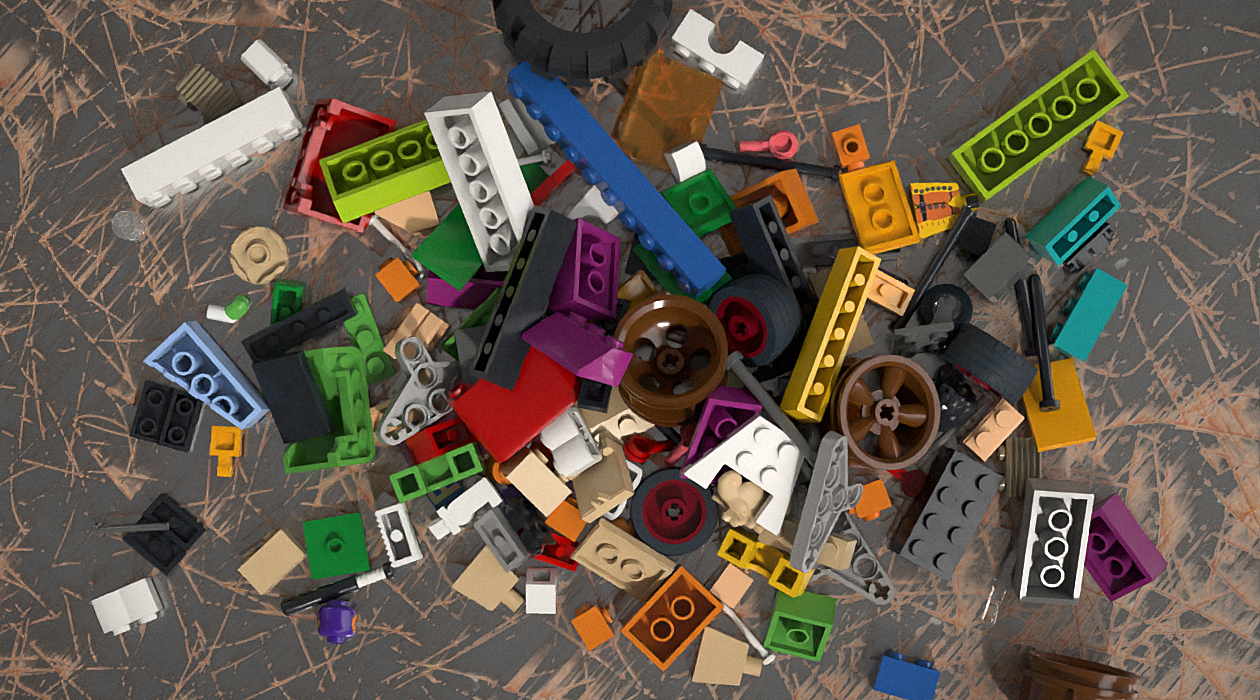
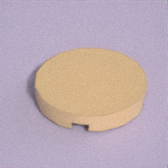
M250 227L240 232L233 240L230 251V263L234 272L244 281L255 285L268 284L278 279L286 269L289 260L288 247L284 239L274 230L265 227Z

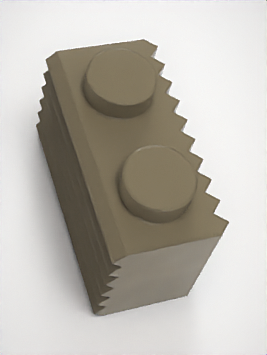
M196 62L174 87L180 93L177 98L189 109L193 105L202 112L198 117L206 124L245 105L241 99L199 62Z
M1006 438L1002 442L1003 444H1000L997 448L998 461H1002L1003 472L998 474L1004 477L998 490L1002 491V496L1025 497L1028 478L1042 479V452H1037L1033 438Z

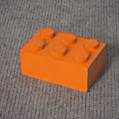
M680 564L624 623L620 631L664 672L724 608V604Z

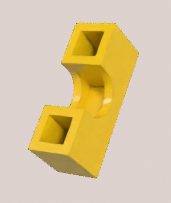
M740 526L729 529L717 553L718 556L742 569L748 568L764 575L769 579L768 584L793 598L803 594L815 568H812L807 573H803L790 566L791 555L787 552L757 541L758 536Z

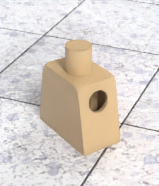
M487 545L451 586L456 591L491 611L502 602L515 612L525 601V598L512 588L520 579L519 575L514 569L506 573Z
M707 625L702 632L691 680L698 683L740 685L743 673L760 676L763 659L747 656L748 642Z

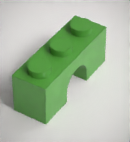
M474 442L389 477L401 504L485 471L487 468L478 445Z

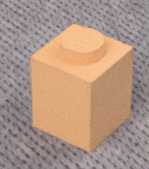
M728 562L708 590L734 609L754 581L749 576L752 571L748 568L742 569Z

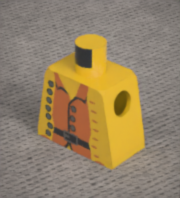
M910 183L907 186L910 208L920 240L951 230L962 212L960 211L962 205L973 211L979 210L976 193L960 196L958 183Z

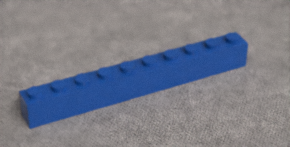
M526 60L509 71L507 88L510 94L515 99L519 98L526 106L529 116L542 124L548 138L553 142L556 141L562 147L565 157L571 163L575 162L582 170L584 179L589 184L596 186L600 191L603 201L608 206H613L616 209L622 223L627 228H632L636 232L642 246L647 250H651L656 255L661 268L666 272H670L676 278L677 285L682 292L689 294L695 300L722 279L726 268L557 75L554 81H549L531 72V64Z

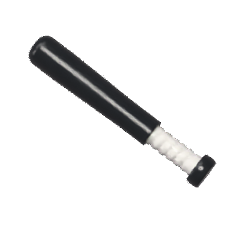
M386 562L380 569L359 576L354 575L284 599L281 602L282 612L285 616H292L326 603L329 600L360 590V587L372 582L374 583L385 578L391 580L395 578L391 563Z

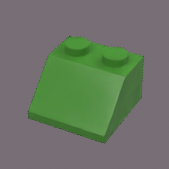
M778 589L773 602L763 647L820 662L833 627L837 599L804 591L802 595L793 598Z

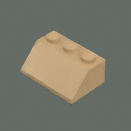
M652 377L644 378L639 383L640 386L649 391L658 389ZM616 386L612 388L607 413L577 408L598 448L601 440L605 437L617 444H621L627 438L638 435L654 426V424L639 418L627 407ZM578 401L574 403L571 407L577 408Z

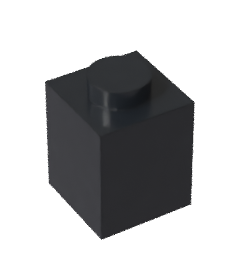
M978 217L975 219L971 218L953 250L960 252L958 257L975 262L976 259H979L988 250L997 224Z

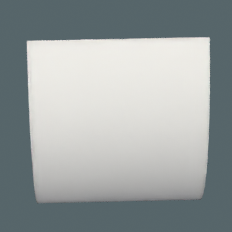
M689 140L664 153L677 184L706 170L704 156L697 141Z
M527 567L526 613L556 614L557 568Z

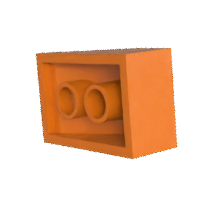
M796 168L777 173L729 196L735 206L739 207L746 202L771 195L788 236L819 222ZM730 222L719 227L730 255L743 253L744 249L733 223Z

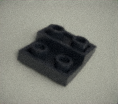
M145 380L129 436L187 452L202 400L196 399L188 391Z

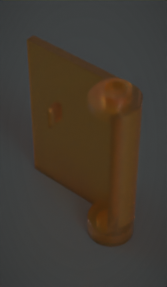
M658 49L643 66L637 67L635 65L610 137L628 158H636L672 173L664 153L689 140L697 141L699 146H701L723 81L664 56L665 52Z

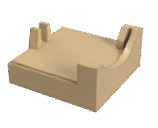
M606 437L601 440L599 446L602 460L576 476L567 477L573 482L580 517L588 523L593 522L634 495L623 447Z

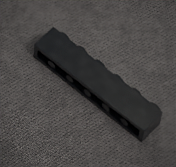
M768 195L746 202L731 210L728 214L753 273L767 274L779 280L788 288V291L791 292L797 303L801 317L800 335L795 345L787 352L793 367H795L817 309V303L772 196Z
M533 207L468 373L469 375L492 385L513 391L515 383L519 379L525 357L531 348V345L521 339L523 332L541 322L544 308L552 294L553 285L559 270L563 266V259L574 237V231L578 222L552 209Z

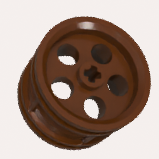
M660 295L638 303L619 322L613 337L625 343L623 348L633 354L618 385L620 396L627 407L644 421L663 427H680L698 421L707 395L721 386H727L728 346L726 334L719 319L709 308L692 298L680 295ZM676 330L682 331L687 335L685 344L679 348L671 347L666 340L669 333ZM651 345L656 350L655 357L650 361L638 358L635 351L639 346ZM703 354L711 359L710 364L702 370H695L690 366L691 359L696 355ZM672 363L673 366L676 365V368L670 370L669 366L666 367V365ZM652 377L658 380L660 386L655 391H649L640 386L639 383L644 378ZM682 383L693 387L692 390L685 393H673L674 388Z

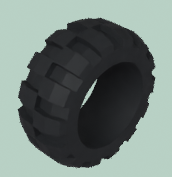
M493 0V9L497 29L502 31L504 44L517 61L524 62L526 60L531 64V72L549 81H554L557 75L568 78V86L590 87V79L604 77L606 84L629 76V68L634 64L637 67L643 66L658 50L660 38L666 36L672 14L673 0H636L630 11L620 21L603 30L589 33L571 32L552 25L536 11L530 0Z

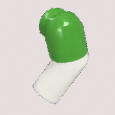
M239 294L234 296L233 300L225 307L210 304L207 310V318L228 323L236 322L248 311L249 300L245 295Z

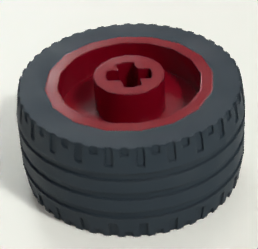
M753 273L742 276L717 291L709 303L710 306L708 308L719 319L725 331L728 356L735 351H739L743 356L741 362L747 368L759 367L779 358L788 352L799 338L801 317L797 303L791 292L788 291V288L770 275Z
M968 322L959 329V332L954 336V339H952L942 356L974 383L1013 405L1026 392L1038 372V369L1021 355L987 332Z
M667 467L649 474L637 486L630 504V519L638 538L653 550L668 556L686 555L702 547L713 534L718 521V503L711 498L715 494L710 485L705 489L691 479L680 478V467ZM672 505H676L680 510L679 514L675 517L668 513V509Z

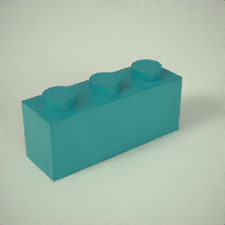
M1088 176L1040 221L1026 237L1041 257L1059 266L1121 207V204L1109 186Z
M1098 268L1092 269L1090 273L1085 271L1077 285L1081 288L1076 298L1071 297L1063 309V312L1066 313L1061 323L1056 322L1049 334L1052 340L1048 346L1078 363L1085 362L1128 286Z

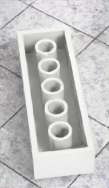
M278 87L121 170L137 201L150 207L154 205L157 208L170 202V196L178 192L185 194L197 187L195 183L205 178L207 181L217 178L222 174V169L230 165L237 167L248 161L247 156L255 152L262 154L274 147V142L282 138L284 140L294 138L300 133L299 129L305 126L290 97Z
M492 92L443 97L424 114L486 272L509 271L534 204Z

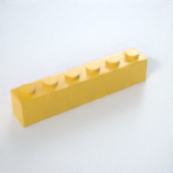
M859 246L839 249L781 401L780 409L784 414L800 423L821 422L881 262L880 258Z

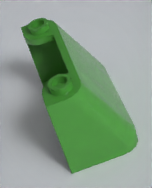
M353 346L304 351L336 430L329 435L301 440L288 445L283 453L285 474L371 462L375 454V444L362 353Z

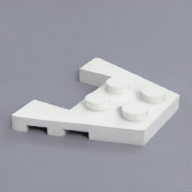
M756 413L727 435V439L715 448L707 450L702 454V458L694 464L686 466L682 472L685 476L706 489L721 467L726 464L770 493L753 519L777 536L780 532L804 456L782 429Z

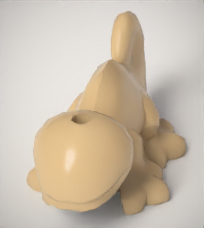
M735 470L724 473L718 480V494H713L711 497L726 510L722 519L729 522L733 527L745 525L749 529H754L757 533L761 534L766 528L755 522L753 518L770 493L752 481L742 482L741 474ZM792 498L790 499L784 518H786V516L789 515L791 512L793 503Z

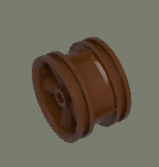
M897 355L845 356L819 425L823 437L829 431H834L847 438L848 467L897 470L917 462L931 447L940 423V401L930 376L921 366L908 358ZM870 370L881 376V390L871 392L862 376ZM849 399L862 405L860 409L861 417L848 421L847 415ZM869 430L874 434H878L876 451L868 454L858 445Z
M1036 650L1027 651L1026 658L1031 660V665H1024V677L1019 700L1137 699L1138 692L1133 689V685L1140 684L1141 677L1139 675L1106 664L1068 655Z

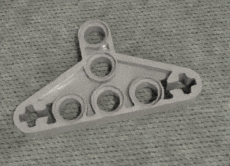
M407 337L398 341L395 346V355L407 377L376 427L375 435L377 440L384 445L399 444L452 411L453 409L447 403L446 398L449 396V391L456 385V382L462 379L460 361L433 362L424 344L416 337ZM407 342L414 344L416 347V355L413 359L407 358L403 353V347ZM421 368L427 369L431 375V379L426 385L420 383L417 377ZM437 393L441 394L445 400V405L441 410L435 409L432 405V398ZM413 408L417 409L421 414V421L417 425L411 424L408 420V413ZM400 423L403 425L404 428H399L393 433L394 438L386 437L387 426L394 427Z
M829 431L821 441L790 556V566L803 573H807L813 568L840 513L855 507L863 494V485L848 478L847 438L834 431Z
M804 488V498H805V500H806V496H807V492H808V490H807L806 488ZM842 511V519L840 523L834 525L832 531L841 535L852 533L857 537V546L854 549L848 569L837 570L815 562L813 566L815 571L808 584L826 573L874 603L885 605L893 600L895 588L847 512ZM863 558H869L873 562L872 572L867 575L860 574L857 570L858 561ZM878 572L882 575V577L876 578L881 586L887 585L889 588L886 590L887 597L884 599L880 596H874L877 589L872 582L868 586L864 582V580L874 578Z

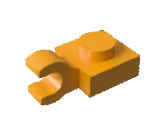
M1098 120L1094 122L1083 149L1091 153L1081 172L1093 176L1094 173L1096 174L1103 158L1107 160L1113 158L1124 132Z
M212 426L210 455L218 456L217 476L232 477V457H241L243 429L241 430L238 427Z

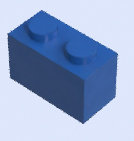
M892 650L888 651V655L880 653L871 684L873 690L907 700H933L940 671L933 668V662L917 658L916 663L905 660V654Z

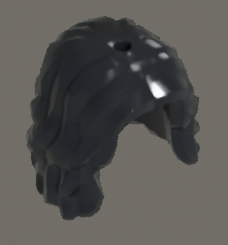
M944 364L937 376L932 379L940 401L938 432H945L950 428L958 427L967 417L973 415L978 407L977 396L972 391V387L965 382L964 375L958 369H953L952 364Z

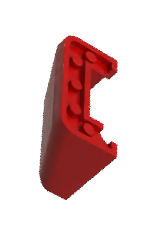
M333 98L318 99L312 108L285 194L284 209L363 233L364 228H367L370 223L371 213L346 223L342 222L333 203L319 160L397 131L395 128L397 121Z
M531 345L513 391L479 379L473 385L470 383L464 385L463 383H458L449 391L446 401L497 463H501L515 454L578 401L583 378L576 376Z

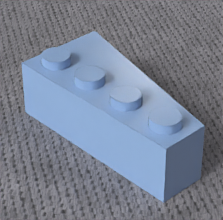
M197 321L184 322L143 360L149 366L163 373V376L185 388L196 399H200L208 404L212 410L241 430L252 427L270 411L263 396Z

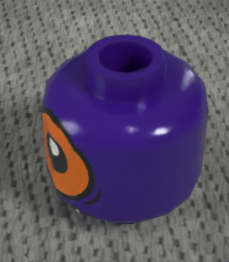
M327 601V605L319 609L318 634L322 637H327L326 643L344 644L345 639L352 638L355 635L356 609L350 607V602Z

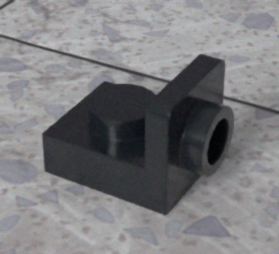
M786 352L772 362L759 366L760 369L751 374L759 383L776 378L794 367Z

